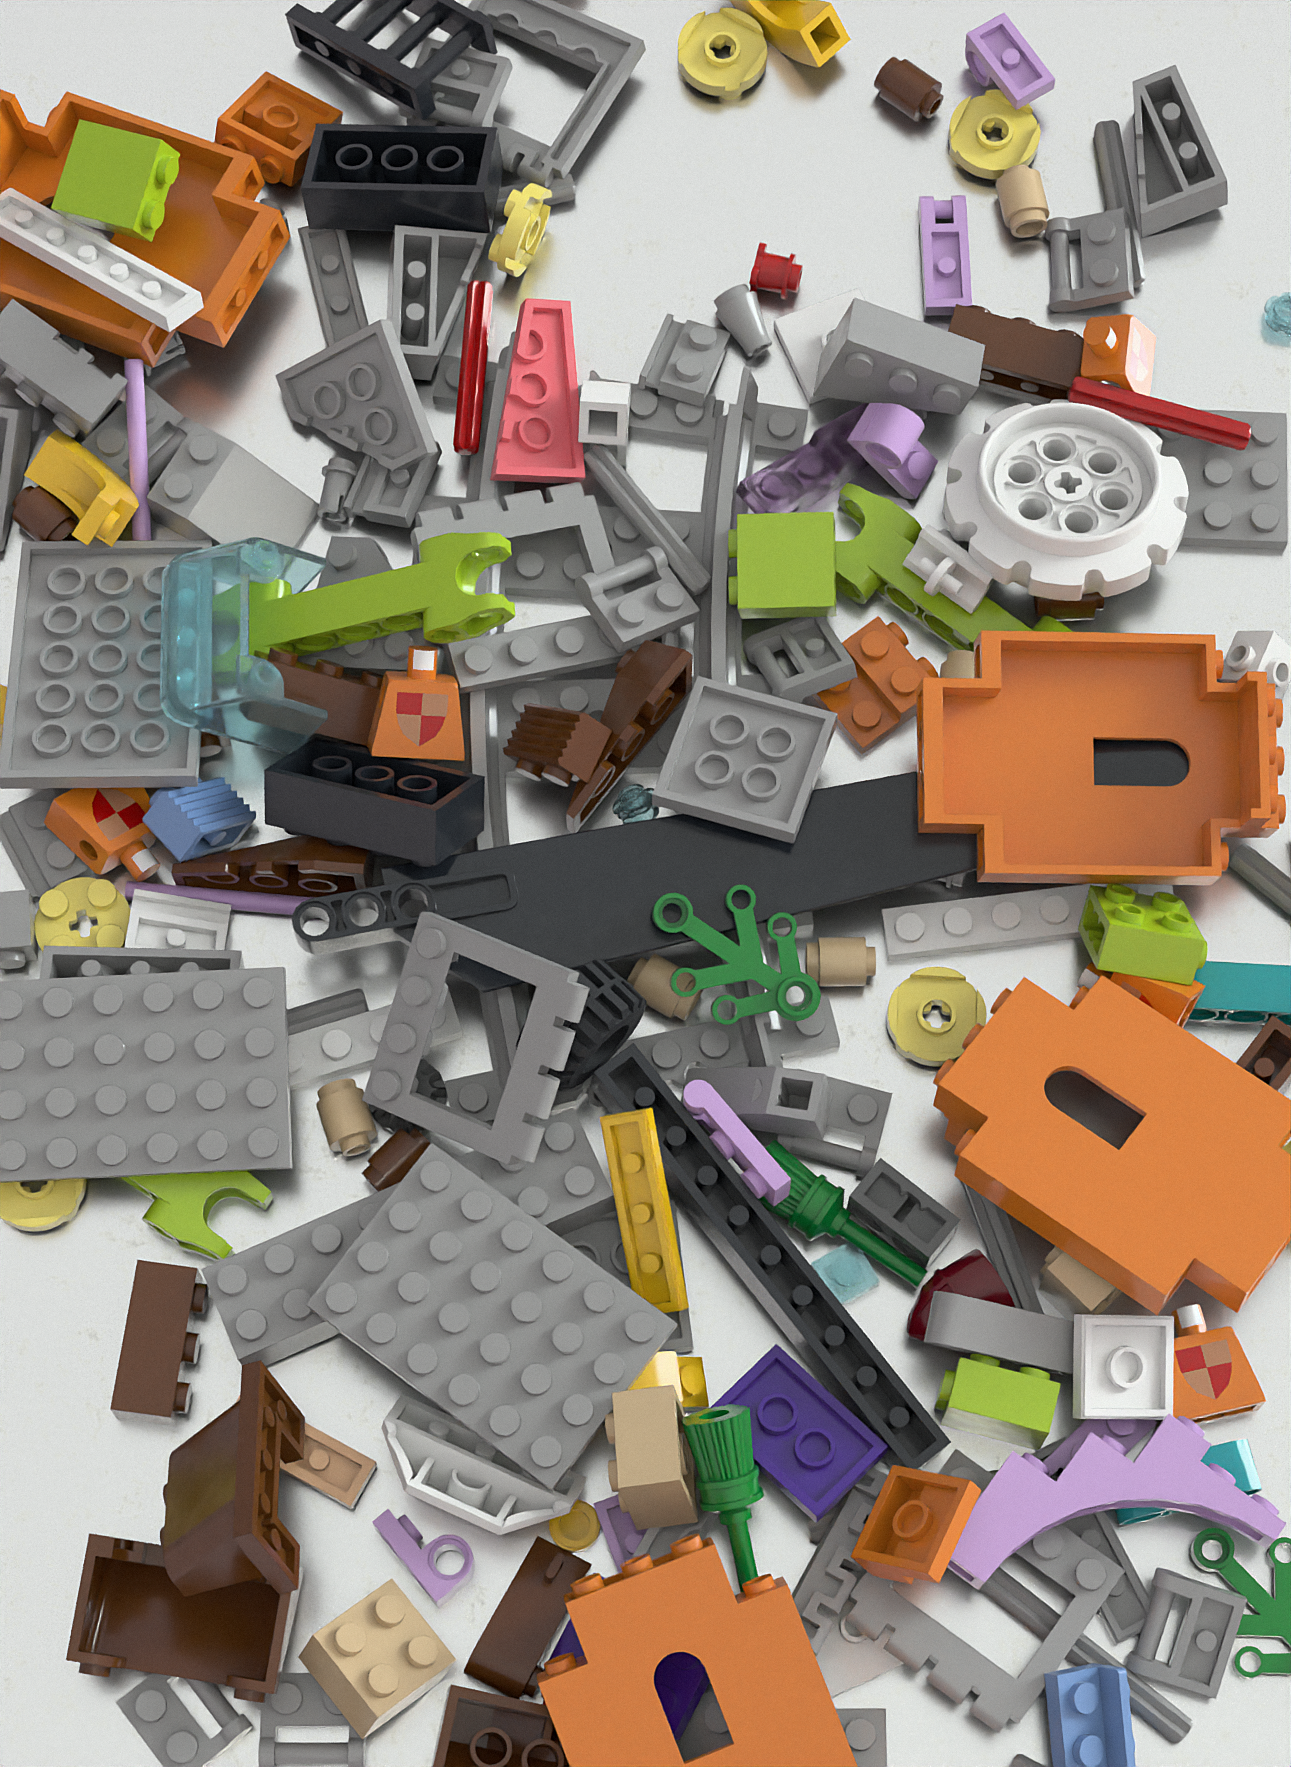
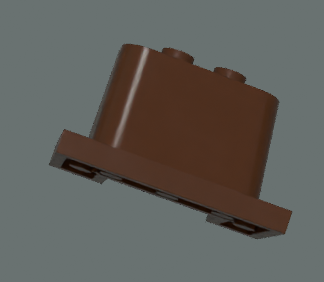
M261 1360L242 1365L240 1400L173 1450L169 1457L168 1482L163 1487V1499L166 1506L165 1525L160 1530V1542L163 1549L166 1571L171 1581L185 1597L260 1577H265L278 1594L295 1591L299 1588L300 1544L278 1519L277 1515L280 1459L284 1464L304 1459L305 1416Z

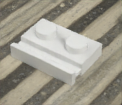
M134 888L124 948L224 950L231 905Z

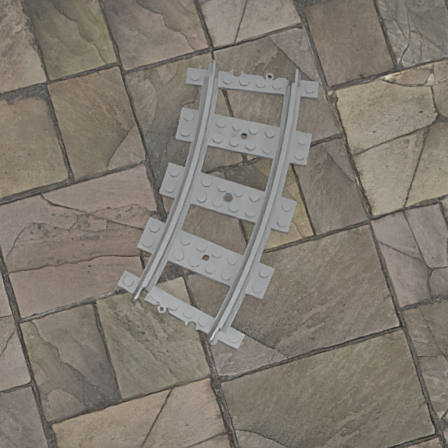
M512 332L509 346L501 350L498 363L487 361L479 451L477 454L471 455L466 498L424 495L417 512L449 506L454 520H458L456 514L457 504L495 498L499 511L503 512L501 497L515 494L516 481L490 480L516 332ZM441 354L433 391V404L450 407L457 406L461 357ZM745 366L742 370L737 404L729 403L728 414L724 416L722 414L725 401L716 400V396L707 395L703 406L699 407L660 394L656 396L647 385L643 390L638 388V384L631 383L628 434L708 446L701 512L658 510L711 575L712 579L710 587L697 596L689 594L700 609L694 621L692 689L697 676L772 695V688L763 674L742 675V619L738 611V605L729 604V576H737V558H729L728 530L737 529V514H748L755 453L801 460L808 410L757 402L758 385L750 371L751 367ZM590 371L589 380L591 381L627 383L621 381L601 379L596 371ZM578 385L579 406L582 385ZM597 506L609 546L612 548L611 553L615 566L640 557V553L643 550L651 547L619 507ZM570 526L506 538L511 542L512 555L506 561L486 568L480 574L475 586V595L494 593L503 594L505 597L506 595L579 599L575 590V579L586 574L587 570L574 527ZM414 547L412 565L418 564ZM645 575L621 586L625 595L652 582ZM505 624L497 626L478 637L504 632ZM615 678L522 681L459 694L465 751L464 761L407 759L485 776L484 831L461 847L462 853L510 845L505 778H526V776L514 769L517 762L504 755L503 748L508 746L507 739L512 737L511 730L517 729L515 722L521 720L519 713L525 711L524 704L533 703L585 712L595 720L600 721ZM692 690L623 775L661 773ZM417 900L418 913L420 915L421 912H425L427 905L423 901ZM812 911L793 916L797 923V932L813 930ZM782 918L774 921L773 931L776 935L789 933L790 924L787 919ZM766 923L758 924L756 926L763 962L773 968ZM737 930L722 933V935L739 946ZM694 940L662 949L699 945V943ZM720 958L721 965L728 964L726 961ZM753 979L725 984L727 995L734 996L736 999L769 991ZM527 983L487 993L479 992L493 1070L444 1081L451 1108L490 1125H493L516 1053V1043L531 1006ZM827 995L821 997L820 1004L815 1013L805 1020L790 1021L781 1017L776 1011L740 1017L737 1022L731 1025L711 1021L627 1040L612 1058L634 1043L667 1085L673 1084L683 1090L686 1080L684 1075L688 1069L693 1067L733 1068L749 1067V1065L751 1067H783L781 1057L787 1059L839 1047L840 1038L829 996ZM729 1001L731 1015L733 1017L735 1013V1006L731 1001ZM802 1001L791 1003L790 1005L796 1006L799 1005ZM592 1075L585 1082L563 1092L557 1090L551 1111L576 1106L583 1094L587 1093L588 1104L593 1111L604 1112L607 1108L601 1101L595 1099L596 1094L590 1088Z

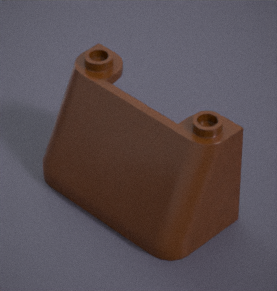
M89 1533L66 1660L79 1662L78 1673L110 1677L111 1667L222 1684L235 1688L233 1698L265 1703L266 1693L277 1694L304 1568L299 1567L298 1590L278 1594L265 1577H260L185 1597L171 1581L166 1571L161 1545Z

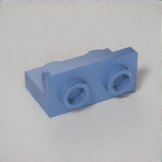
M1091 1663L1044 1673L1053 1767H1136L1134 1754L1135 1740L1132 1733L1129 1701L1130 1687L1126 1669L1124 1667Z

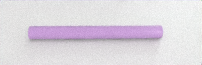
M128 359L124 361L125 379L128 380L125 390L130 488L136 495L139 503L137 510L132 516L133 541L152 540L150 508L146 498L149 494L143 360Z
M127 881L125 887V899L129 901L133 900L135 888L231 905V910L293 915L295 908L301 902L314 898Z

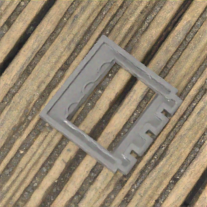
M472 0L467 8L472 11L478 10L485 14L491 21L494 29L597 74L551 146L493 120L492 127L498 128L504 169L513 172L519 165L517 172L519 176L548 188L555 177L564 180L646 51L644 40L553 0ZM449 35L445 42L449 41L453 36ZM431 90L434 101L467 109L443 98L445 93ZM418 117L416 119L407 118L406 120L407 125L456 126L428 118L424 121Z
M580 482L546 488V504L539 489L502 496L501 506L503 512L499 511L495 498L457 504L456 514L458 520H454L449 506L418 511L415 514L417 528H413L410 535L419 564V544L428 538L451 532L500 533L505 538H512L573 526L587 573L599 574L616 567L594 495L585 496ZM620 585L603 592V594L610 601L624 595V592ZM591 615L454 643H442L450 673L457 681L459 694L616 663L628 651L625 650L618 653ZM637 645L630 649L636 652L639 649L640 645Z
M421 912L362 1101L507 1165L519 1164L520 1159L527 1162H535L545 1127L532 1122L534 1116L542 1119L549 1118L560 1079L547 1073L549 1068L564 1071L576 1032L563 1026L564 1020L579 1023L590 988L577 983L579 976L577 971L435 913ZM459 954L537 986L493 1125L416 1093L419 1083L416 1073L421 1057L428 1055L434 1036L430 1030L436 1010L443 1007L448 991L445 981L451 962L457 961Z
M694 1461V1473L696 1478L699 1475ZM874 1467L844 1496L792 1593L815 1657L818 1655L834 1625L830 1619L817 1612L821 1609L828 1614L838 1616L857 1581V1578L850 1572L842 1569V1566L845 1565L858 1572L863 1570V1567L850 1556L888 1476ZM696 1488L698 1522L648 1528L632 1558L649 1553L653 1560L670 1553L669 1545L693 1534H699L701 1540L705 1539L718 1514L704 1511L700 1508L699 1500L701 1496L699 1489Z
M957 1449L954 1450L938 1472V1474L971 1480L981 1489L979 1497L994 1478V1475ZM1062 1524L1035 1536L1015 1552L1068 1590L1075 1598L1068 1604L1061 1618L1025 1669L1018 1675L1017 1679L890 1587L894 1582L893 1580L873 1576L868 1571H866L848 1597V1600L855 1604L845 1621L874 1642L885 1628L889 1629L893 1634L883 1649L916 1673L920 1671L928 1659L934 1662L936 1665L926 1680L960 1705L971 1690L979 1695L969 1712L1000 1733L1009 1719L1017 1724L1020 1723L1045 1687L1044 1673L1053 1672L1058 1669L1126 1570Z

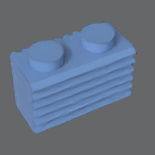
M198 777V787L160 788L149 801L151 808L142 818V821L181 863L190 858L192 860L201 855H209L212 852L215 853L218 850H226L229 847L235 846L256 819V811H250V804H244L243 797L237 796V790H231V784H225V777H216L205 781Z

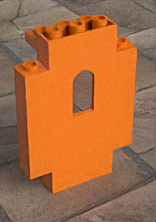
M0 89V194L11 187L43 206L53 202L79 119L161 139L180 153L178 175L174 183L169 187L164 203V219L161 226L156 229L153 241L149 242L115 233L110 243L201 292L204 306L196 314L168 332L0 237V311L2 312L7 304L14 299L59 331V333L128 359H141L144 365L152 368L156 365L176 331L224 348L291 237L280 210L255 202L265 182L254 156L66 91L59 104L50 111L47 122L43 127L28 122L15 94Z
M981 630L974 641V678L923 677L916 688L918 833L977 834V882L1212 885L1222 877V871H1227L1228 844L1227 842H1221V837L1269 838L1279 829V824H1283L1285 821V796L1278 794V776L1283 774L1285 756L1283 747L1277 746L1276 728H1280L1283 721L1282 700L1275 698V683H1267V672L1247 671L1236 683L1217 682V679H1221L1223 675L1224 658L1222 650H1216V638L1212 634ZM1093 739L1173 742L1180 746L1187 755L1189 762L1188 773L1181 783L1174 786L1094 785Z
M1101 975L1091 989L1083 986L1069 1006L1025 977L1013 991L1005 988L991 1007L990 1013L993 1014L991 1019L985 1026L977 1023L971 1029L962 1044V1048L965 1051L956 1062L949 1058L942 1065L933 1080V1084L937 1086L933 1106L943 1112L944 1117L948 1119L944 1139L956 1146L954 1154L959 1157L954 1176L1157 1316L1185 1278L1238 1313L1291 1241V1154L1282 1149L1291 1137V1100L1103 975ZM1066 1070L1077 1072L1144 1116V1118L1118 1150L1049 1102L1045 1095L1044 1084L1052 1074Z
M693 1534L670 1544L671 1552L652 1560L650 1554L647 1553L620 1564L622 1572L605 1579L601 1578L600 1573L583 1577L570 1584L572 1592L563 1595L565 1605L585 1655L575 1659L573 1652L548 1660L543 1664L545 1671L537 1674V1680L570 1767H858L790 1589L783 1576L774 1580L771 1574L758 1576L742 1584L744 1592L734 1595L712 1538L708 1537L701 1540L699 1534ZM675 1652L690 1653L697 1657L704 1665L733 1740L730 1744L683 1762L654 1686V1672L657 1665L664 1657Z

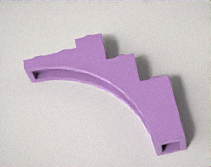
M1168 1414L1133 1462L1125 1457L1127 1450L1118 1441L1105 1434H1102L1099 1438L1091 1432L1056 1481L1048 1476L1049 1468L1038 1458L1029 1453H1024L1020 1456L1015 1451H1012L976 1501L947 1568L979 1590L1006 1558L1035 1536L1070 1519L1109 1509L1153 1507L1192 1513L1228 1526L1264 1548L1276 1540L1287 1523L1277 1517L1279 1510L1267 1499L1257 1494H1253L1250 1497L1234 1486L1236 1479L1227 1470L1214 1463H1210L1207 1466L1200 1460L1212 1445L1202 1438L1205 1435L1204 1431L1196 1423L1184 1416H1179L1176 1419L1171 1414Z

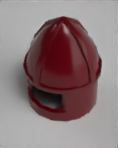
M974 1249L945 1268L935 1270L934 1275L922 1286L908 1316L907 1334L912 1339L924 1342L934 1291L954 1293L1016 1307L1008 1289L993 1265L980 1250Z

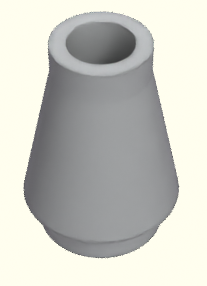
M746 284L734 286L714 300V304L718 309L715 315L744 348L748 357L757 355L772 345L756 292H750Z

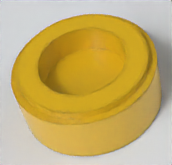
M576 1500L568 1514L549 1520L550 1536L556 1546L570 1553H581L590 1549L596 1543L600 1534V1522L595 1509L585 1501Z

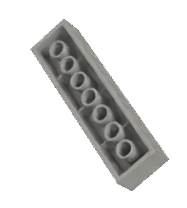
M574 1107L537 1123L545 1127L535 1162H527L520 1159L519 1164L507 1165L476 1150L455 1158L456 1161L559 1237L598 1220L597 1218L616 1210L614 1195ZM400 1183L201 1269L241 1365L261 1360L267 1366L341 1333L306 1306V1303Z

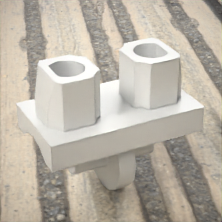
M930 524L922 528L914 547L903 562L905 567L926 581L924 586L925 592L934 596L940 591L970 614L979 607L994 581L993 576L984 570L966 550L960 547L959 542L952 537L950 531L946 528L938 531Z

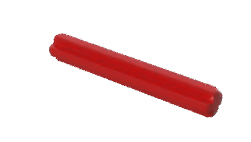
M473 280L467 286L453 438L454 451L460 455H475L479 451L493 299L492 284L488 281Z
M1079 376L1073 379L1068 393V401L1070 403L1098 407L1124 419L1239 451L1245 450L1251 436V426L1248 423Z

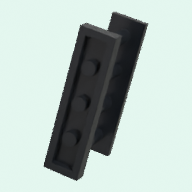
M335 0L322 13H314L297 3L285 14L297 48L423 121L436 110L431 93V82L468 47L471 46L479 51L491 54L498 53L493 36V25L488 17L481 11H472L455 0H387L354 31H345L336 24L363 0ZM405 9L420 17L386 50L383 48L377 49L368 44ZM437 27L453 36L419 68H410L400 62Z

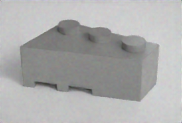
M1176 65L1132 82L1142 238L1228 204L1227 178Z
M395 225L389 249L387 319H391L412 379L431 380L467 293V286L472 281L481 259L487 233Z
M854 297L821 353L813 396L866 403H892L911 409L960 415L978 389L985 345Z
M12 299L0 313V377L4 373L18 385L15 391L26 402L36 408L41 403L54 413L53 422L65 433L72 437L79 433L86 439L121 398L128 380L117 372L111 379L92 364V361L95 359L93 355L83 348L77 352L59 337V331Z

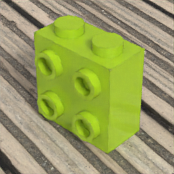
M79 119L51 209L75 223L152 242L156 229L161 226L164 219V203L169 187L174 183L178 175L180 153L161 139Z
M834 513L737 514V529L728 530L729 558H737V576H729V604L738 605L741 619L837 616Z
M1111 883L1107 887L1090 885L1078 931L1096 969L1192 986L1196 970L1202 969L1206 962L1208 945L1184 901L1167 892H1155L1153 896L1139 894L1121 884Z
M971 1354L970 1359L960 1357L954 1371L945 1369L934 1407L935 1409L943 1410L940 1425L1033 1450L1041 1448L1050 1432L1061 1383L1049 1381L1051 1376L1049 1373L1030 1367H1021L1020 1372L1000 1368L999 1360L981 1354Z

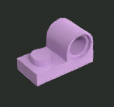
M1005 12L966 33L965 58L971 73L983 86H989L995 82L1015 110L1054 89L1055 78Z
M869 403L847 439L904 499L917 498L939 462L918 441L925 428L923 421L913 411L898 404Z
M387 1509L372 1521L375 1530L438 1609L451 1600L472 1579L475 1571L473 1552L469 1544L461 1537L452 1534L441 1535L432 1540L423 1549H420L417 1543L423 1539V1536L405 1514L396 1519L391 1511ZM448 1550L457 1551L464 1557L463 1567L453 1575L442 1574L436 1569L437 1558L441 1553Z

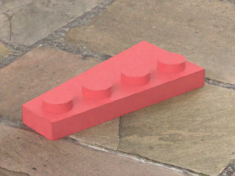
M526 298L520 305L490 480L565 484L581 483L586 476L583 443L578 442L580 406L571 302Z

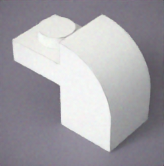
M583 380L580 397L578 442L583 443L584 454L596 444H603L621 466H626L631 383Z

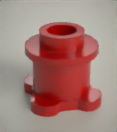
M760 242L750 275V292L755 291L757 295L759 289L779 293L781 294V299L786 300L789 291L796 293L798 291L803 265L796 264V254L791 253L789 257L768 253L766 252L767 244Z

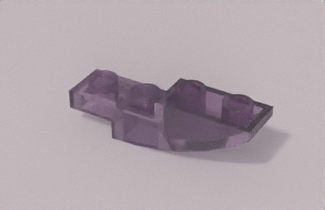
M864 402L815 430L808 443L740 481L736 493L754 514L801 513L834 492L870 465L847 441L869 403Z

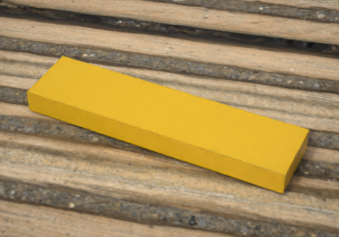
M646 1108L601 1116L599 1118L631 1290L663 1313L683 1311L689 1308L653 1109Z

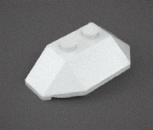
M404 1394L400 1395L384 1419L381 1427L405 1493L497 1535L568 1514L587 1481V1477L569 1470L552 1492L452 1416Z

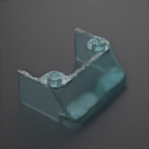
M251 537L182 553L172 559L162 573L160 704L165 714L172 721L183 726L288 755L298 749L328 719L327 710L284 698V681L279 670L271 662L249 655V583L267 584L275 579H280L292 585V594L300 593L326 567V558L264 538Z

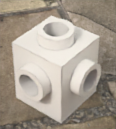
M1237 630L1224 660L1222 678L1217 679L1219 683H1236L1247 671L1267 672V683H1275V698L1282 700L1291 680V647L1275 631Z

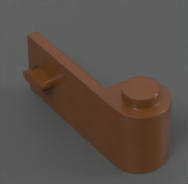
M537 1536L473 1649L465 1666L464 1674L506 1697L522 1700L524 1695L534 1698L540 1688L537 1674L545 1671L544 1668L540 1667L544 1652L567 1612L563 1595L572 1592L570 1584L587 1576L592 1564Z

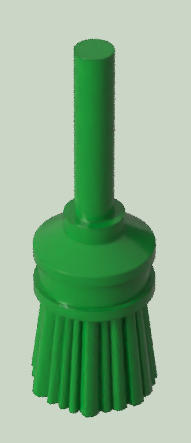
M773 1140L766 1147L768 1153L791 1178L789 1196L773 1207L764 1196L758 1199L766 1210L788 1220L787 1226L803 1233L809 1241L824 1234H828L834 1239L837 1235L841 1236L918 1288L928 1271L850 1219L849 1217L852 1213L844 1208V1188L841 1186L836 1187L827 1181V1177L823 1174L817 1177L776 1140Z
M729 1404L706 1408L684 1417L681 1423L699 1473L695 1478V1485L700 1491V1508L704 1511L718 1514L720 1524L727 1525L738 1583L742 1593L744 1592L742 1584L758 1577L747 1520L752 1518L750 1507L763 1498L764 1493L763 1488L759 1486V1469L753 1460L750 1407Z

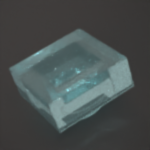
M850 1242L811 1263L812 1268L842 1305L876 1288L880 1283L862 1250Z

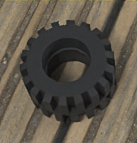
M600 958L574 970L579 972L577 983L590 988L579 1023L564 1020L563 1026L576 1032L564 1071L549 1068L547 1073L560 1079L558 1087L560 1092L582 1084L597 1069L607 1063L634 1032L646 1007L647 1001ZM524 1026L522 1027L521 1032H520V1034H519V1037H518V1040H517V1043H516V1050H517V1047H518V1044H519V1040H520V1037H521V1034H522V1031H523Z

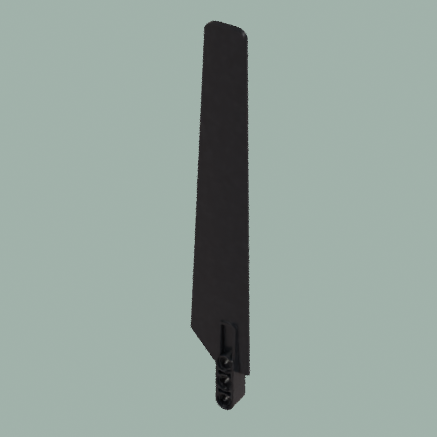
M1093 739L1094 785L1174 786L1181 783L1188 773L1189 762L1187 755L1180 746L1173 742ZM917 771L813 790L794 844L683 813L450 855L438 865L431 867L417 866L412 862L381 868L384 885L312 898L301 902L295 908L292 915V926L299 946L311 954H326L400 940L410 947L419 916L409 917L400 910L407 901L420 900L427 905L425 912L435 913L564 967L576 970L580 966L599 958L607 963L694 941L681 931L668 933L660 930L655 925L652 918V908L655 901L664 894L678 893L685 896L693 907V915L722 934L736 930L734 915L725 905V894L734 885H747L754 891L756 903L753 911L756 925L766 923L768 918L774 913L786 912L794 916L977 870V834L918 833ZM743 890L735 891L731 897L732 904L737 909L745 908L749 903L748 894ZM673 903L667 904L662 911L663 918L669 923L676 922L681 915L680 908ZM361 909H371L378 914L376 921L368 926L356 925L352 918ZM313 918H322L329 923L327 930L317 936L306 934L303 931V927ZM460 954L458 960L451 962L449 968L451 974L481 993L527 983Z

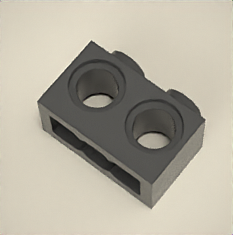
M882 1158L875 1163L850 1194L846 1208L852 1215L898 1251L926 1270L955 1235L961 1220Z

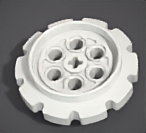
M1054 399L1048 404L1032 406L1030 403H1023L1006 408L985 419L983 434L973 432L966 434L955 448L948 464L947 485L945 487L943 505L946 522L952 537L957 541L969 542L968 554L984 570L991 574L994 580L1004 585L1015 582L1028 588L1030 595L1041 598L1079 601L1082 599L1083 594L1099 592L1101 596L1109 597L1135 588L1148 580L1151 564L1163 566L1169 562L1176 552L1184 533L1187 518L1185 510L1189 495L1188 485L1179 461L1175 457H1166L1160 454L1162 439L1142 423L1124 419L1098 407L1070 403L1065 399Z

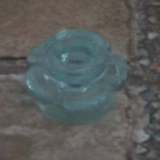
M1284 292L1279 297L1272 296L1266 302L1264 311L1267 313L1265 322L1269 330L1275 335L1290 337L1291 315L1285 316L1283 311L1288 310L1291 312V293Z
M640 784L625 787L619 792L617 800L612 806L613 813L617 814L618 819H621L623 824L655 819L659 814V807L652 805L654 789L651 787L645 789Z

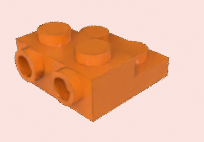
M266 71L217 119L214 143L254 156L262 177L266 182L275 184L280 181L292 187L304 175L316 124H341L343 111Z
M879 616L842 642V645L855 663L857 677L812 695L823 710L837 713V726L861 755L916 715V688L923 677L939 678L936 669L925 657L916 660L906 649L909 641L900 626L893 621L886 625Z
M893 1465L850 1557L876 1577L911 1585L914 1578L939 1584L981 1493V1489L968 1479Z

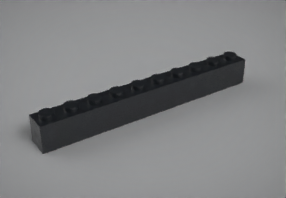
M632 1043L593 1073L590 1088L611 1114L646 1108L653 1109L666 1184L835 1398L888 1445L887 1454L883 1456L891 1468L893 1465L919 1470L941 1453L951 1443L949 1438L637 1046Z

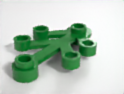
M743 884L734 885L725 894V905L734 915L739 946L693 915V907L685 896L678 893H668L660 896L655 901L652 908V918L660 930L668 933L681 931L728 963L698 970L689 967L676 969L669 981L671 990L676 995L690 997L700 989L753 979L769 991L736 999L731 995L718 996L711 1005V1015L716 1022L731 1025L737 1022L740 1017L776 1011L781 1017L790 1021H801L815 1013L820 1004V989L817 982L810 975L801 972L794 938L797 932V923L792 915L786 912L774 913L766 922L767 935L776 941L780 974L763 962L753 911L756 895L749 886ZM737 890H743L749 896V903L743 909H737L731 901L733 893ZM669 903L676 904L680 908V918L674 923L667 922L662 915L663 908ZM780 917L787 919L790 924V931L784 937L777 936L773 931V923ZM684 972L691 974L694 978V986L687 992L680 991L676 985L677 977ZM794 986L799 987L804 994L803 1001L796 1006L790 1005L786 999L787 991ZM724 1000L731 1001L735 1006L733 1017L727 1020L722 1019L717 1012L719 1004Z
M1207 1528L1201 1531L1194 1538L1191 1545V1556L1195 1564L1208 1572L1217 1571L1238 1594L1246 1596L1247 1603L1259 1614H1243L1236 1636L1281 1637L1291 1647V1561L1282 1563L1275 1556V1548L1278 1545H1285L1291 1550V1539L1287 1537L1278 1538L1271 1543L1267 1550L1268 1562L1274 1568L1273 1598L1234 1559V1542L1227 1532L1219 1528ZM1210 1542L1217 1545L1220 1550L1219 1558L1217 1560L1205 1558L1202 1553L1203 1544ZM1246 1646L1235 1653L1232 1659V1667L1240 1678L1246 1680L1254 1679L1260 1674L1291 1675V1653L1263 1654L1256 1647ZM1243 1654H1251L1257 1659L1258 1667L1255 1672H1247L1241 1667L1240 1658Z

